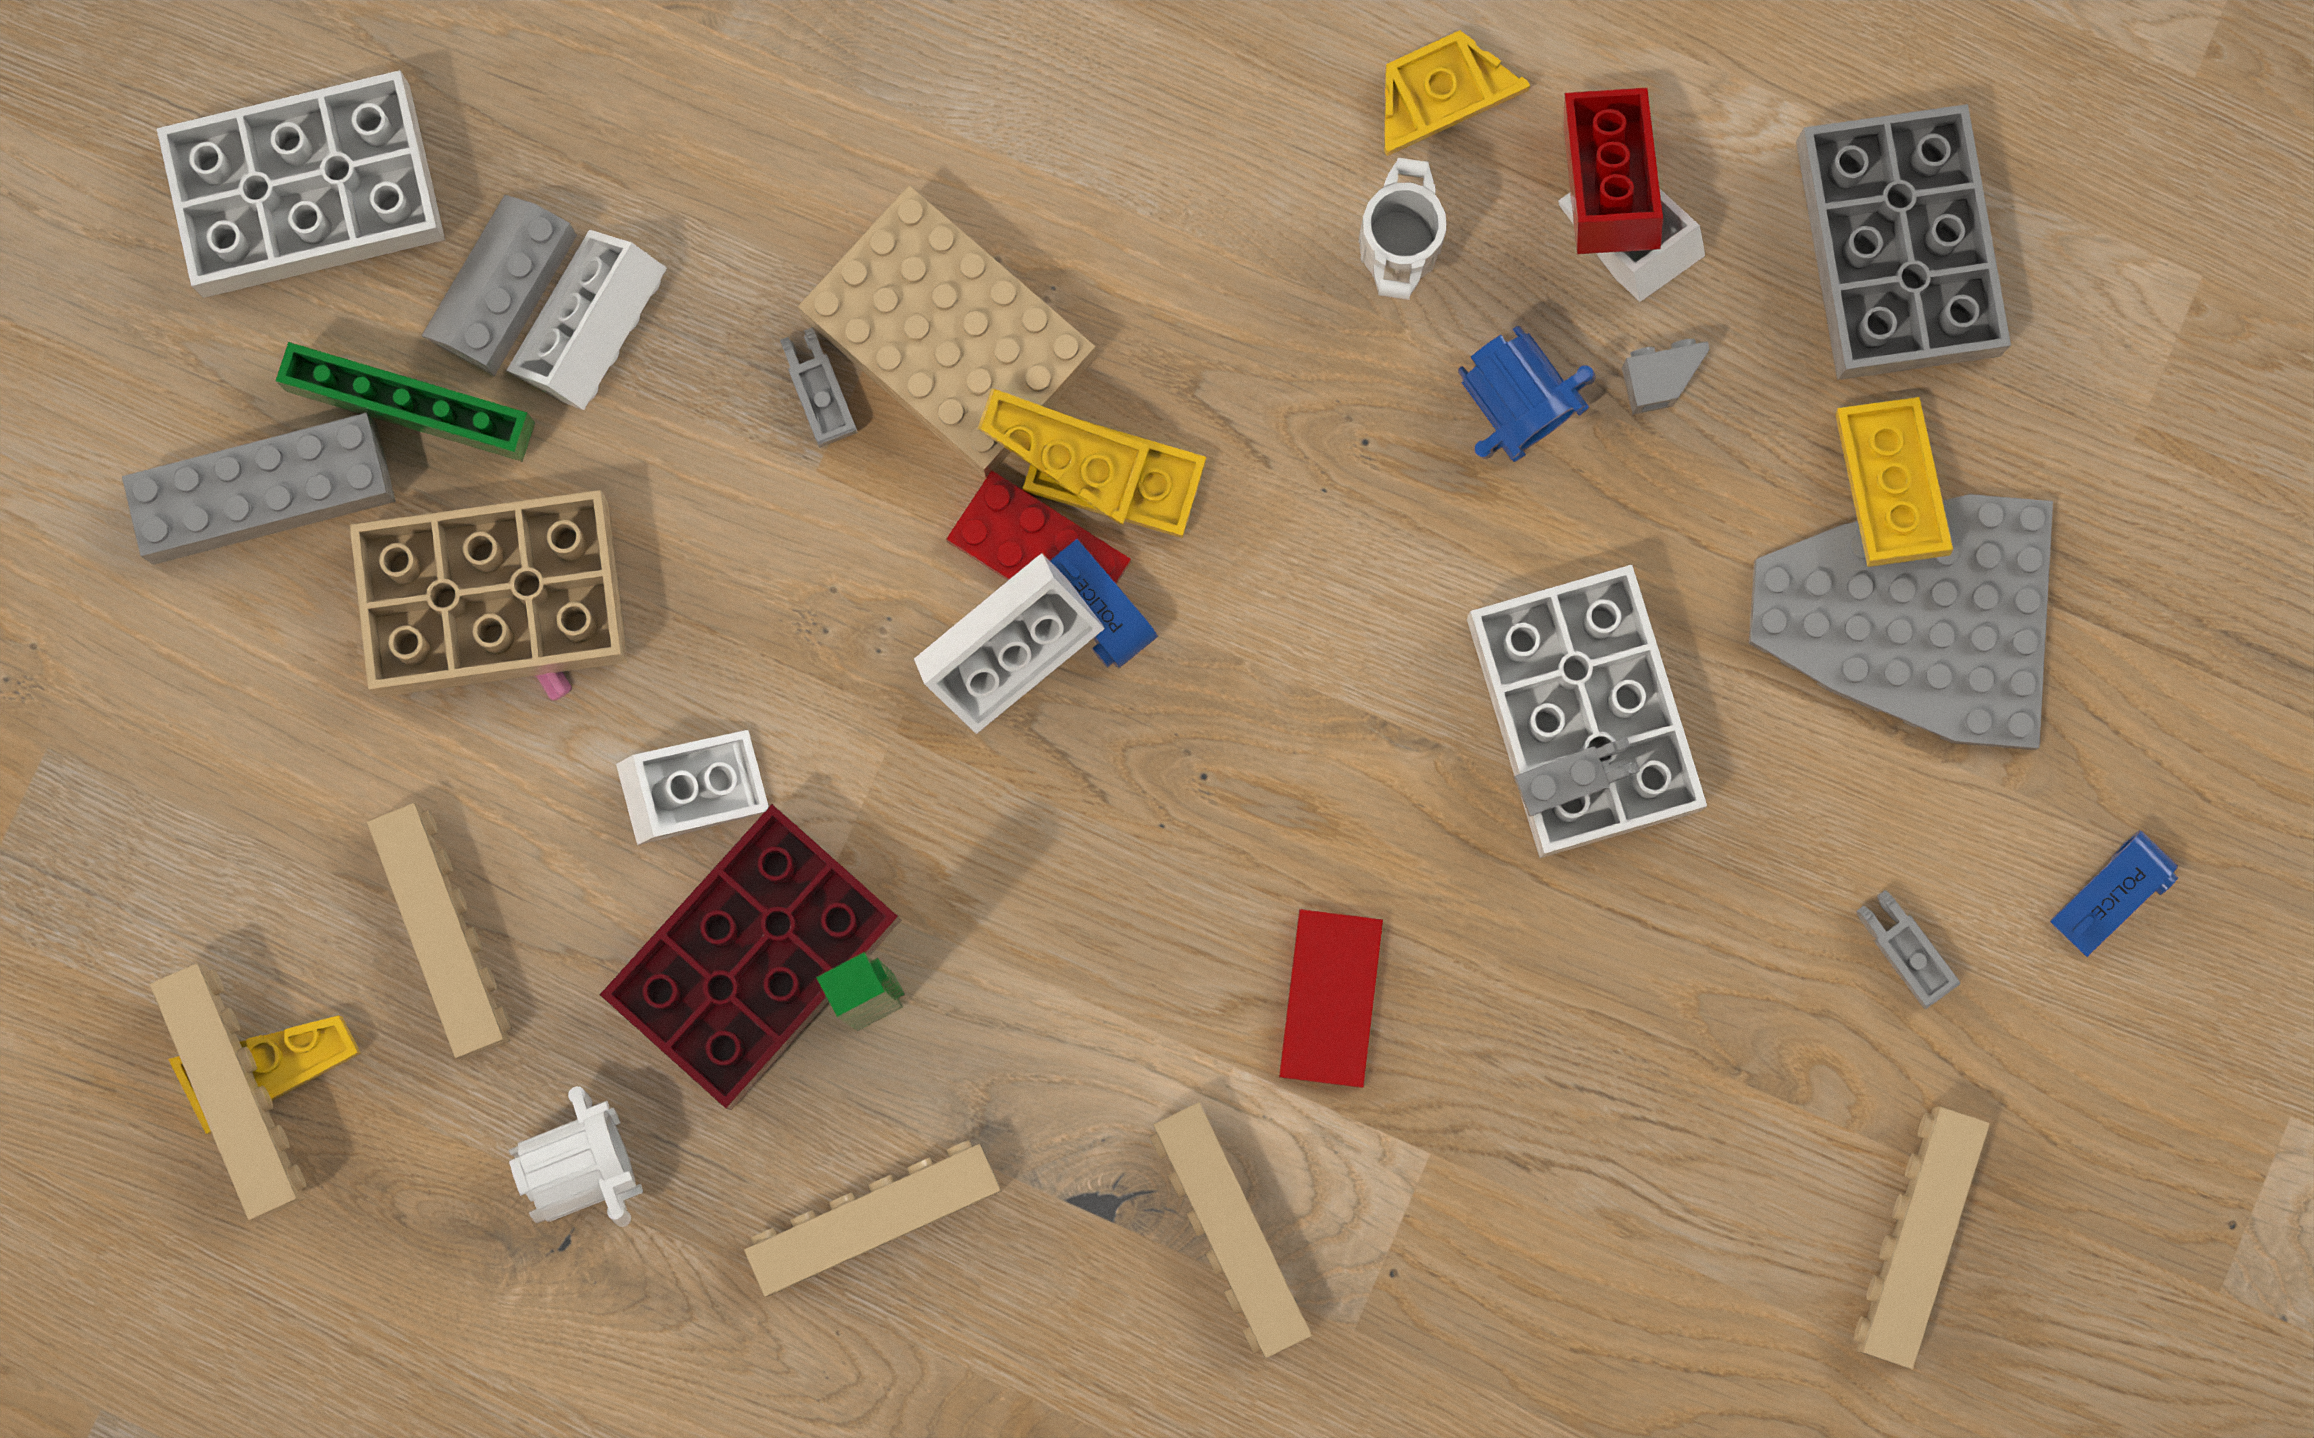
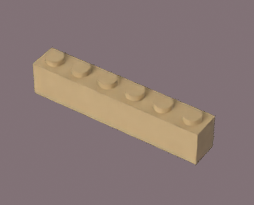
M412 803L367 821L454 1057L464 1060L510 1042L506 1032L512 1029L509 1016L504 1006L497 1008L492 995V992L497 990L495 979L488 966L482 968L477 952L482 951V945L474 927L468 929L462 913L468 911L467 905L460 889L456 888L453 890L447 874L453 872L452 865L444 849L438 851L433 835L438 833V829L430 810L423 811L422 807Z
M195 963L151 983L152 992L248 1220H261L305 1200L302 1189L306 1188L304 1176L298 1165L294 1164L291 1166L285 1151L290 1148L288 1138L280 1125H274L269 1114V1110L273 1109L271 1098L263 1085L258 1087L252 1073V1071L257 1070L255 1060L247 1047L242 1048L236 1035V1032L240 1031V1025L233 1010L230 1007L227 1009L224 1007L219 995L224 992V988L217 972L214 969L209 970L206 965Z
M1200 1102L1153 1124L1156 1133L1149 1136L1159 1158L1162 1159L1168 1156L1175 1170L1168 1177L1178 1198L1187 1195L1194 1209L1187 1213L1188 1219L1197 1237L1206 1234L1212 1249L1205 1252L1215 1275L1217 1276L1224 1272L1231 1286L1224 1293L1234 1314L1242 1311L1250 1327L1242 1331L1253 1354L1261 1350L1264 1357L1268 1358L1311 1337L1312 1334Z
M1944 1107L1932 1108L1931 1114H1924L1918 1129V1137L1923 1138L1918 1154L1913 1153L1905 1171V1177L1910 1179L1905 1195L1899 1194L1893 1208L1892 1218L1897 1219L1893 1235L1887 1234L1881 1246L1879 1259L1884 1260L1880 1276H1873L1867 1291L1866 1299L1872 1301L1867 1318L1860 1317L1855 1329L1854 1341L1859 1342L1857 1352L1903 1368H1914L1990 1123Z
M970 1140L964 1141L946 1150L949 1158L933 1164L931 1157L907 1167L910 1173L909 1176L894 1182L892 1175H889L869 1184L871 1193L855 1199L853 1193H849L829 1202L832 1210L816 1217L814 1210H811L791 1219L790 1222L793 1227L777 1234L775 1228H771L751 1237L753 1246L744 1249L764 1297L771 1296L1002 1192L982 1144L972 1147Z

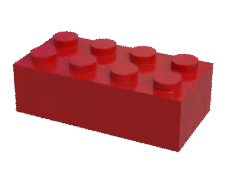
M1648 87L1564 93L1563 126L1577 254L1661 249L1663 213Z

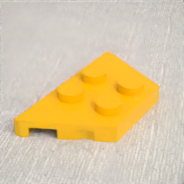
M1461 30L1389 62L1385 67L1384 152L1386 156L1394 154L1529 91L1530 84L1522 76L1518 78L1502 66L1501 60L1489 51L1481 50L1476 45V42Z

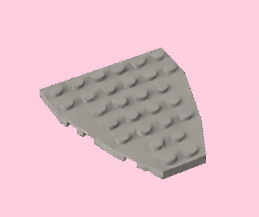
M1974 494L1943 500L1953 546L1951 556L1867 567L1859 524L1856 521L1840 525L1757 558L1754 561L1749 631L1750 645L1764 653H1770L1778 658L1780 663L1792 670L1797 669L1817 681V685L1831 693L1874 711H1882L1899 718L1907 725L1915 728L1918 726L1939 735L1941 739L1950 743L2026 750L2039 749L2053 501Z

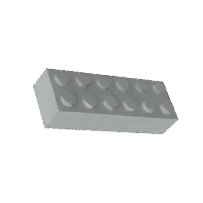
M367 413L122 476L140 556L153 565L396 502L378 426Z

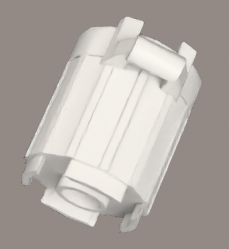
M1397 158L1396 163L1385 180L1384 187L1367 204L1358 240L1360 243V259L1372 273L1379 296L1409 300L1420 278L1433 270L1437 256L1440 254L1446 233V214L1435 195V184H1433L1429 162ZM1398 175L1424 178L1423 186L1414 183H1397Z
M578 1086L573 1087L569 1091L568 1097L574 1105L578 1120L519 1142L517 1147L509 1149L510 1154L515 1157V1159L509 1161L520 1196L526 1194L531 1202L534 1201L536 1209L530 1211L529 1214L535 1223L545 1220L551 1222L605 1200L608 1206L607 1214L609 1218L619 1227H625L630 1223L631 1215L627 1211L624 1200L643 1193L641 1184L636 1185L628 1154L616 1127L617 1124H620V1120L615 1109H609L608 1101L592 1106V1099L585 1090Z

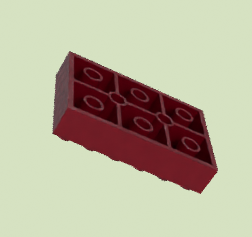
M771 804L599 995L725 1109L732 1110L829 1002L816 977L863 952L870 956L902 920L779 809Z

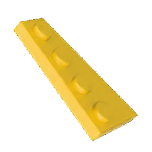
M991 389L978 430L1118 524L1123 525L1150 445L1000 390Z
M340 1015L240 1041L241 1047H247L255 1060L257 1070L252 1071L258 1087L263 1085L266 1088L271 1101L361 1054L343 1017ZM180 1056L168 1059L205 1134H212Z

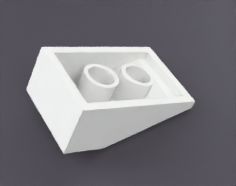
M1661 189L1660 196L1663 213L1661 249L1596 253L1613 277L1639 302L1705 256L1700 225ZM1568 193L1558 202L1561 209L1574 224L1571 193Z
M748 730L635 754L616 764L637 845L683 835L764 813L769 807Z

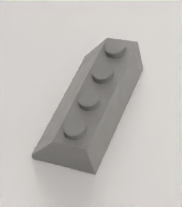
M504 195L424 330L422 337L495 376L577 237L571 224L534 203Z

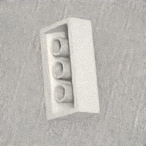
M589 230L506 371L559 401L584 410L588 402L597 394L598 385L606 371L617 360L619 349L629 332L638 324L640 313L650 296L658 290L661 278L667 268L632 242Z
M1041 553L915 657L914 660L924 684L977 734L1104 630V627L1069 580Z

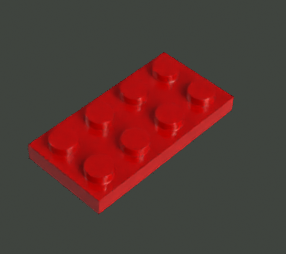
M992 470L946 538L949 544L1007 581L1041 553L1050 561L1076 539L1081 542L1116 585L1131 563V558Z

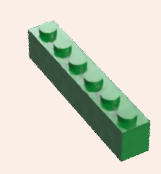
M291 342L287 344L275 380L286 392L359 414L367 413L370 417L521 462H523L535 422L527 412Z
M865 952L816 977L836 1016L857 1031L903 1008L898 998L904 996L905 993L895 974L878 957L872 960Z

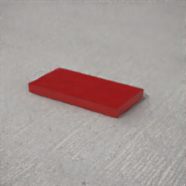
M1299 909L1279 1078L1364 1088L1383 919Z

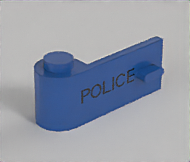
M1078 539L1050 560L1069 580L1102 623L1104 630L1094 637L1097 644L1092 650L1107 668L1112 664L1118 669L1121 668L1158 637L1149 622Z
M2139 830L2116 851L2111 858V862L2071 899L2050 922L2088 957L2155 891L2162 895L2176 882L2178 877L2174 874V871L2178 865L2143 831Z

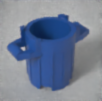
M1521 326L1513 328L1518 337L1509 342H1506L1502 335L1491 340L1471 356L1476 366L1469 373L1463 366L1458 369V373L1463 379L1461 383L1496 430L1485 440L1476 443L1475 453L1482 459H1489L1496 451L1503 448L1513 462L1526 456L1524 450L1552 433L1575 413L1580 416L1587 411L1589 406L1579 394V391L1595 381L1596 374L1593 369L1587 365L1581 366L1577 373L1564 381L1530 333L1526 334Z

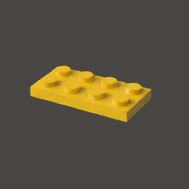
M1920 397L1837 408L1835 416L1867 567L1951 556L1953 546Z
M1093 424L1150 445L1124 521L1183 538L1206 463V457ZM1032 465L1029 466L1023 486L1025 492L1105 515Z

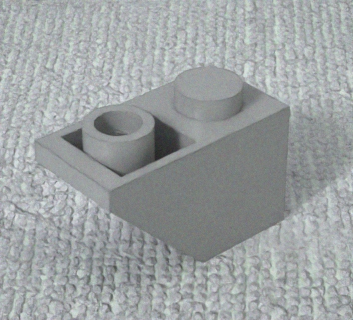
M1684 339L1672 343L1671 349L1656 352L1655 347H1645L1632 351L1630 353L1631 357L1626 358L1622 366L1632 415L1673 407L1710 350L1708 341L1696 344L1695 339Z

